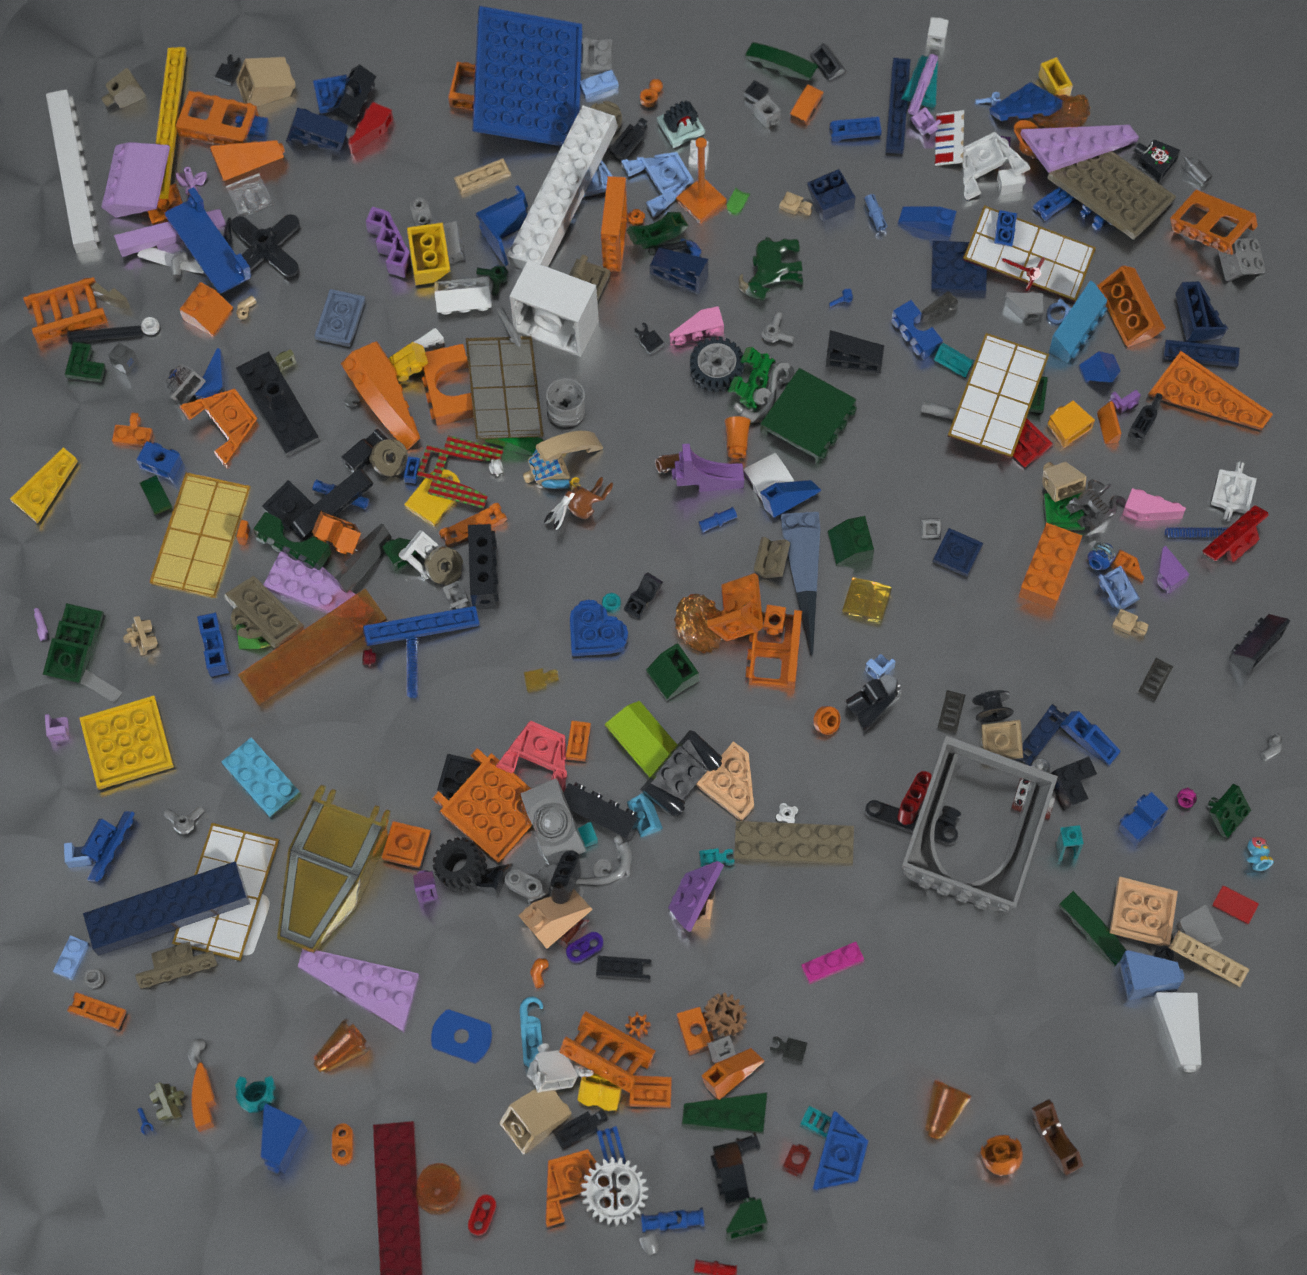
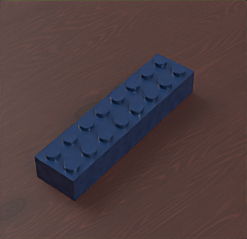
M232 862L85 912L83 916L92 948L100 956L176 930L177 928L249 905L250 901L240 868L236 862Z

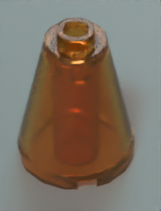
M345 1018L314 1056L315 1062L313 1064L319 1072L324 1071L328 1073L371 1050L370 1046L366 1048L364 1045L367 1040L354 1024L350 1026L347 1024L348 1019Z
M935 1080L932 1085L925 1130L928 1131L927 1135L939 1140L940 1136L944 1138L971 1101L972 1096Z

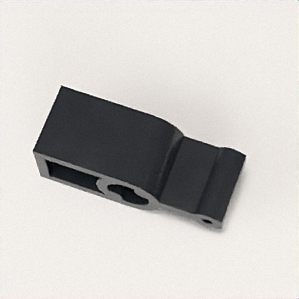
M1157 393L1152 405H1146L1141 409L1130 428L1129 437L1144 443L1154 426L1158 414L1156 408L1160 406L1162 394Z
M378 428L375 429L366 439H361L341 456L343 464L352 473L360 468L364 469L371 463L369 458L373 447L378 442L388 438Z

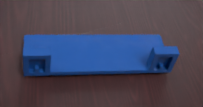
M194 187L189 189L187 201L166 211L165 217L217 292L221 294L250 279V266L241 253L238 255L234 253L204 210L203 199Z

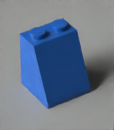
M265 1104L261 1158L268 1170L276 1174L279 1171L285 1174L308 1129L302 1120Z

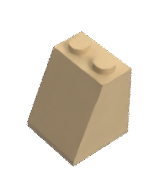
M285 57L247 58L244 60L236 80L243 102L245 104L251 103L254 106H261L290 97L295 88V80L291 76L290 66L287 64Z
M536 1089L510 1104L499 1124L524 1155L552 1134L553 1130L566 1123L572 1113L568 1105L559 1098L556 1090L537 1093Z

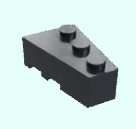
M830 330L826 367L881 373L884 345Z

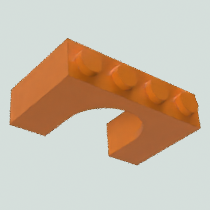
M464 344L425 352L428 364L422 367L421 371L425 373V376L422 377L424 388L428 387L429 390L426 393L428 404L432 403L433 407L429 409L431 419H435L438 426L473 418L471 393L447 396L436 388L438 380L444 374L468 368Z

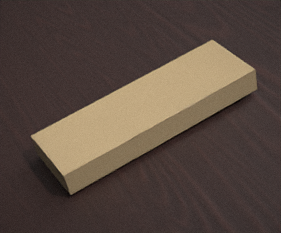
M502 158L454 177V181L461 195L511 176Z

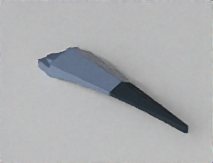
M819 512L781 514L783 539L790 542L787 556L800 611H802L808 648L812 656L820 544Z

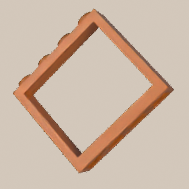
M608 176L601 244L603 268L609 269L611 272H621L628 215L626 177Z

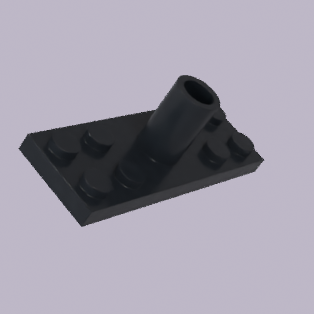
M269 351L236 367L238 374L286 457L320 440Z

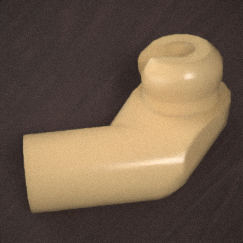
M253 296L238 304L236 314L239 319H246L249 308L257 303Z

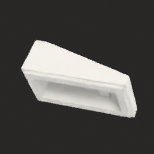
M436 328L415 341V343L424 346L425 352L445 346L444 338Z

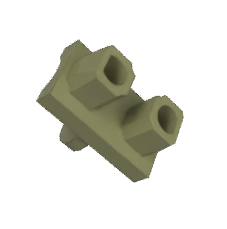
M159 1082L155 1084L156 1089L149 1093V1096L153 1103H162L163 1107L156 1110L158 1119L165 1121L182 1117L179 1107L182 1106L180 1099L185 1096L184 1091H177L176 1087H171L169 1083L162 1084Z

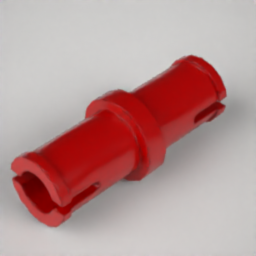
M696 1259L694 1273L737 1275V1265L722 1264L716 1260L709 1262Z

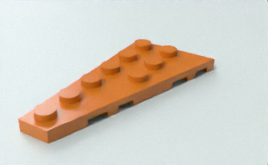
M1182 351L1179 352L1148 393V396L1152 398L1157 393L1162 394V401L1258 430H1262L1273 415V413Z

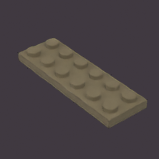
M736 821L734 860L853 866L854 826Z

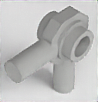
M775 312L772 323L764 326L762 336L765 341L772 343L779 339L793 343L795 336L782 333L778 326L782 317L780 312Z
M199 806L190 815L178 816L167 809L164 816L174 822V830L180 834H188L194 828V821L204 813V810Z

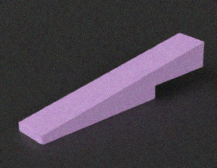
M220 209L206 212L217 228L226 225ZM170 222L114 235L122 257L154 246L160 249L182 241Z

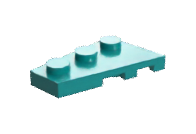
M922 55L919 58L911 80L907 84V89L901 98L902 100L912 102L928 59L927 56ZM938 60L921 105L929 108L936 106Z

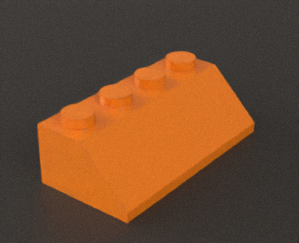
M1122 265L1097 285L1107 299V310L1126 347L1152 339L1166 328L1135 268Z

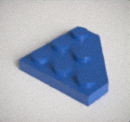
M1030 82L1002 101L997 102L989 108L992 116L1000 121L1008 120V117L1018 116V119L1031 118L1033 114L1043 113V116H1050L1063 108L1064 102Z

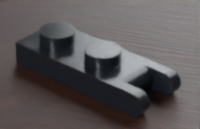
M598 956L596 977L649 981L650 975L643 974V965H651L652 960Z

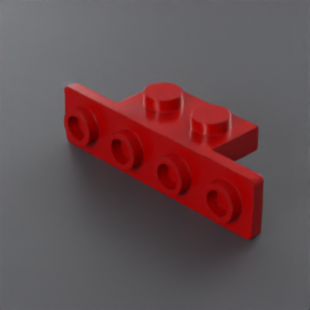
M1254 505L1203 549V554L1217 561L1226 553L1229 561H1236L1260 540L1256 526L1269 516L1268 512Z

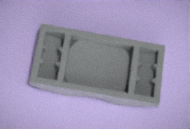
M557 778L521 793L527 815L535 829L539 844L549 865L558 864L562 854L566 851H576L578 854L587 851Z

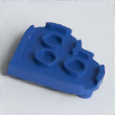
M595 600L580 601L571 610L572 656L612 654L624 650L628 641L627 626L618 620L617 617L608 616L606 609L601 604H598Z

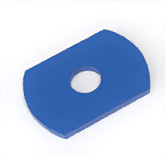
M449 1009L438 1017L431 1033V1043L434 1050L474 1064L485 1056L492 1040V1030L489 1023ZM462 1029L468 1032L469 1038L465 1043L455 1041L454 1035L458 1030Z

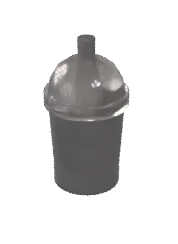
M1184 157L1186 161L1185 169L1188 174L1193 176L1202 186L1210 181L1213 175L1202 164L1200 159Z

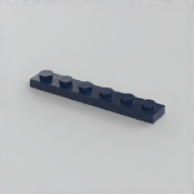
M893 58L885 153L903 154L907 101L901 98L909 82L911 59Z

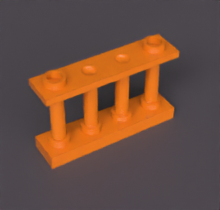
M94 277L84 278L75 283L40 293H32L23 297L27 308H33L37 327L32 328V332L37 343L66 335L68 330L71 332L80 331L108 322L104 309L97 308L91 288L96 282ZM86 293L90 311L80 314L75 295ZM68 298L73 316L62 319L57 301ZM50 303L55 321L44 324L40 306Z
M586 1011L577 1029L580 1031L574 1040L565 1037L559 1053L583 1067L593 1070L597 1075L630 1093L636 1080V1076L633 1074L640 1065L648 1069L656 1051ZM587 1035L598 1041L591 1050L580 1045ZM605 1045L615 1051L609 1060L598 1055ZM622 1055L633 1061L627 1070L616 1065Z

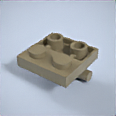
M581 255L580 259H576L569 275L596 285L598 302L611 271L587 262L588 257Z

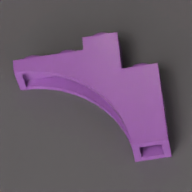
M682 444V451L679 452V461H675V468L672 469V480H676L677 486H699V492L744 488L742 463L729 464L706 460L696 455L692 451L690 444Z

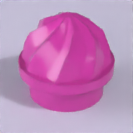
M1189 787L1180 790L1177 795L1178 803L1185 808L1192 807L1197 801L1194 790H1191Z

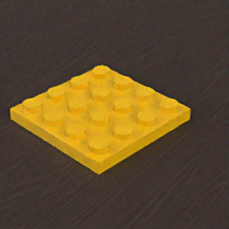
M155 696L79 718L98 790L174 768Z

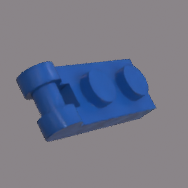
M868 117L830 122L832 141L838 142L842 139L881 136L880 118Z
M1059 187L1036 202L1033 209L1041 214V218L1044 221H1047L1053 214L1076 200V198Z

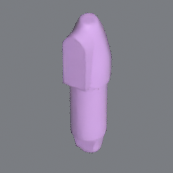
M35 608L34 617L38 626L36 630L40 641L48 640L47 626L44 623L39 608Z

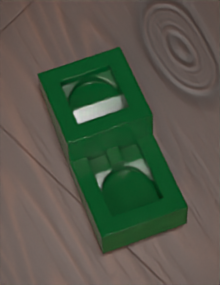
M157 475L139 482L155 515L172 508Z

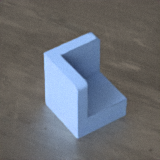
M880 654L875 660L870 659L866 663L865 671L874 679H879L887 675L895 667L896 661L893 658L889 661Z
M72 842L64 843V858L68 868L92 865V860L89 856H84L80 853L84 846L75 847Z

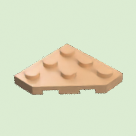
M733 741L721 755L722 765L719 769L707 771L697 782L696 787L738 820L743 821L754 808L749 753Z

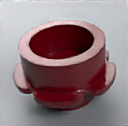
M372 648L363 650L362 665L370 667L371 664H375L376 653L372 652Z

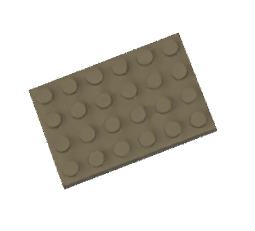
M1113 151L1054 170L1047 177L1133 240L1169 207L1176 198L1174 194Z

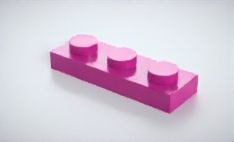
M853 942L801 964V968L808 983L812 984L864 962V957L857 942Z

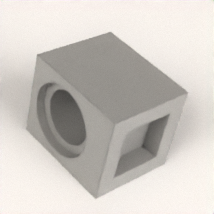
M767 95L753 104V115L765 128H768L771 125L777 124L780 120V109Z

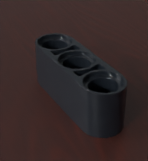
M566 851L562 854L551 879V896L553 902L557 904H562L569 900L580 875V858L576 851Z

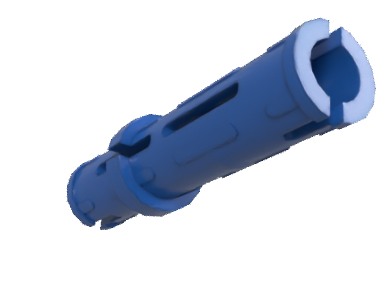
M316 479L312 490L327 495L337 485L327 484ZM360 496L351 505L365 510L369 498Z

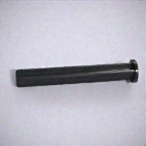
M138 325L74 332L68 330L67 334L69 345H72L73 342L142 336V329Z

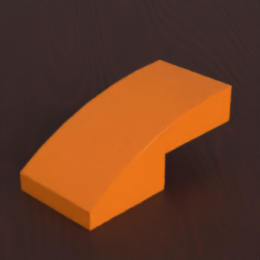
M807 85L790 113L791 116L807 123L824 92Z

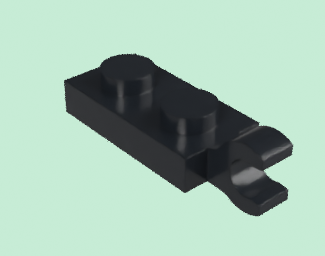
M641 117L635 126L629 124L609 148V153L621 161L626 159L644 138V131L648 127L646 125L647 120Z
M604 1109L592 1116L587 1111L552 1132L562 1150H565L599 1131L596 1125L602 1124L609 1119Z

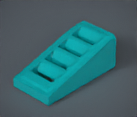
M809 1106L800 1123V1127L826 1139L828 1130L824 1132L823 1129L827 1122L830 1123L832 1117ZM814 1115L815 1118H814L813 1123H812V1125H811V1124L808 1123V1122H809L811 1116ZM819 1118H820V1119H822L823 1121H822V1123H821V1125H820V1127H819V1129H818V1128L816 1127V1125H817L818 1120H819Z

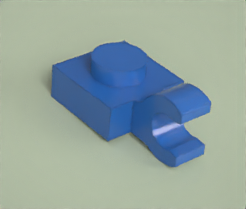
M236 116V127L242 126L245 117ZM255 116L248 134L265 137L268 118Z

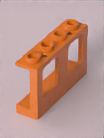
M189 91L176 123L178 136L217 145L247 143L246 138L255 116L259 117L257 106L251 103L245 104L234 99L228 100L216 95H206L199 91ZM192 103L212 107L206 120L188 116ZM226 111L244 114L245 118L242 126L234 127L222 124Z
M1195 190L1170 218L1172 230L1175 233L1187 236L1191 240H1196L1229 255H1233L1232 245L1247 228L1254 231L1258 226L1255 213L1199 190ZM1193 204L1194 207L1207 212L1196 225L1180 219ZM1220 218L1237 224L1226 237L1210 232V229Z
M794 610V615L786 614L783 643L760 642L757 639L758 631L749 635V642H753L752 649L748 648L747 660H751L750 667L746 666L745 678H749V685L795 689L802 611ZM762 612L763 622L765 619L766 612ZM772 617L769 622L779 623L780 620L777 617ZM757 657L780 659L782 661L780 678L755 677V659Z

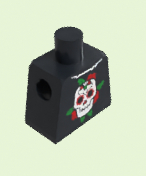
M1152 140L1148 147L1139 142L1134 149V152L1140 155L1138 167L1157 183H1160L1178 160L1180 154L1179 149L1158 140Z

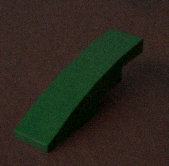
M752 42L745 53L747 60L761 62L763 67L778 70L780 75L811 80L818 68L817 64L800 56L760 43Z
M1072 891L1059 904V907L1073 920L1072 923L1086 936L1085 939L1115 967L1122 959L1125 951H1127L1114 934L1109 933L1110 929L1096 913Z

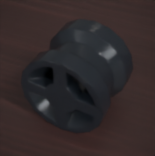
M944 806L942 809L943 814L939 816L937 821L956 828V821L960 819L961 812L953 807Z

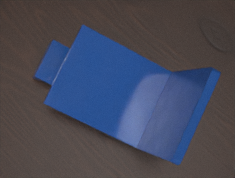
M519 185L515 186L517 195L509 199L505 198L476 213L483 236L505 266L509 265L501 238L519 230L527 216L526 207H528L525 193Z

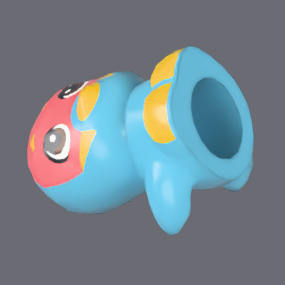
M1262 837L1250 839L1247 847L1252 857H1249L1247 861L1253 863L1252 869L1262 871L1271 867L1274 861L1268 855L1270 850L1267 841Z

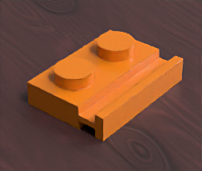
M636 1076L630 1091V1107L670 1108L672 1077Z

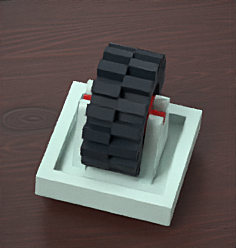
M680 101V104L676 103L665 114L657 117L658 124L673 148L705 134V129L698 119V113L690 101Z

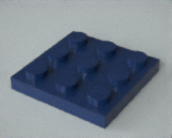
M932 241L931 292L986 294L987 267L964 259L970 242Z

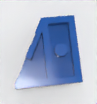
M346 74L313 81L320 114L331 112L337 98L343 94L347 80Z

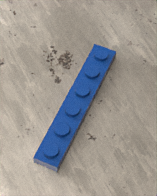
M472 606L363 626L366 645L371 646L477 627L480 623L476 607Z

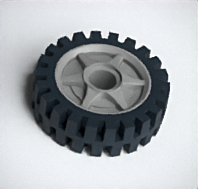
M711 337V340L708 338L704 339V343L700 341L698 347H694L690 356V373L693 380L695 379V383L697 385L700 384L701 388L705 389L707 387V391L711 392L712 389H715V392H719V389H722V392L726 391L734 377H742L744 363L740 362L743 352H741L739 346H736L734 341L730 343L728 338L723 340V337H719V339ZM714 363H720L721 365L715 366V365H713V364H714Z

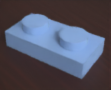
M612 70L580 81V88L586 99L619 87Z
M70 935L53 972L73 980L90 944Z

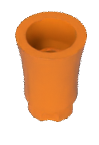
M741 416L725 419L728 457L732 459L746 457L750 419Z

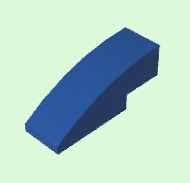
M1071 711L1060 725L1076 742L1106 765H1110L1121 752L1096 724H1091L1080 711Z

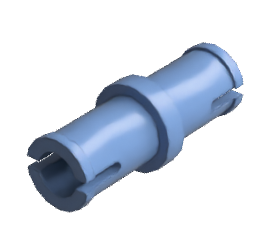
M875 194L867 195L864 201L867 204L868 214L873 219L877 231L886 229L888 225L885 222L882 214L883 210L879 207Z

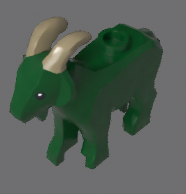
M765 237V240L760 241L756 246V256H753V266L757 267L758 272L748 283L743 280V274L739 276V289L752 298L765 300L766 294L771 289L764 288L763 286L781 282H795L803 285L802 274L797 273L798 271H803L802 261L782 263L781 255L786 250L800 252L799 240L782 239L781 241L774 242L771 238Z

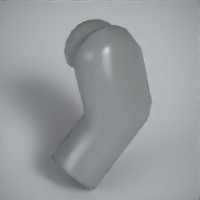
M179 251L171 259L173 276L181 275L180 264L182 261L188 260L187 252Z

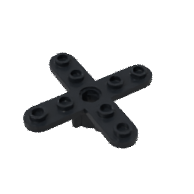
M293 214L286 215L272 228L269 227L267 229H258L243 216H237L232 219L231 229L251 246L242 254L250 266V271L266 259L286 277H292L298 273V263L279 247L299 228L300 222L297 216Z

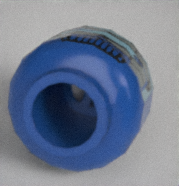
M1105 542L1096 543L1087 555L1089 565L1095 570H1106L1116 557L1112 545Z

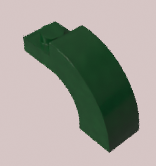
M667 212L664 217L653 224L629 226L626 232L634 245H641L643 249H649L676 238L688 227V224L681 212Z

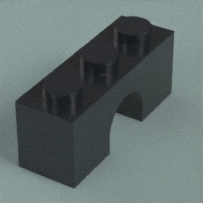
M360 64L354 67L345 82L353 90L354 96L351 97L347 93L339 96L331 112L346 123H350L353 120L356 121L361 115V107L368 101L367 95L373 90L375 86L374 81L377 76Z

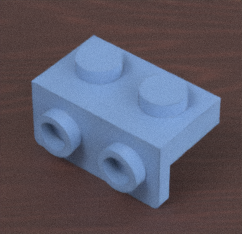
M1122 566L1117 567L1106 575L1100 574L1098 576L1101 580L1099 585L1104 592L1107 591L1109 594L1108 601L1113 608L1125 609L1140 600L1138 593Z

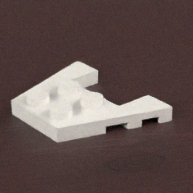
M996 132L963 147V181L965 185L964 197L966 200L982 194L976 178L1008 162L1015 176L1031 169L1029 164L1010 148Z

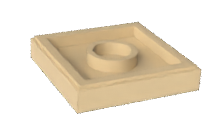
M1020 720L981 725L983 749L1009 759L1023 758Z

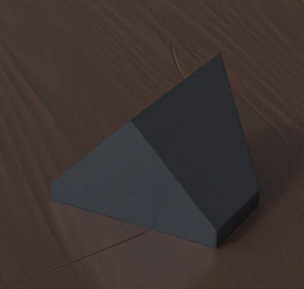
M513 863L484 869L486 874L481 877V883L477 882L475 884L476 887L474 889L498 898L505 883V876L511 870Z

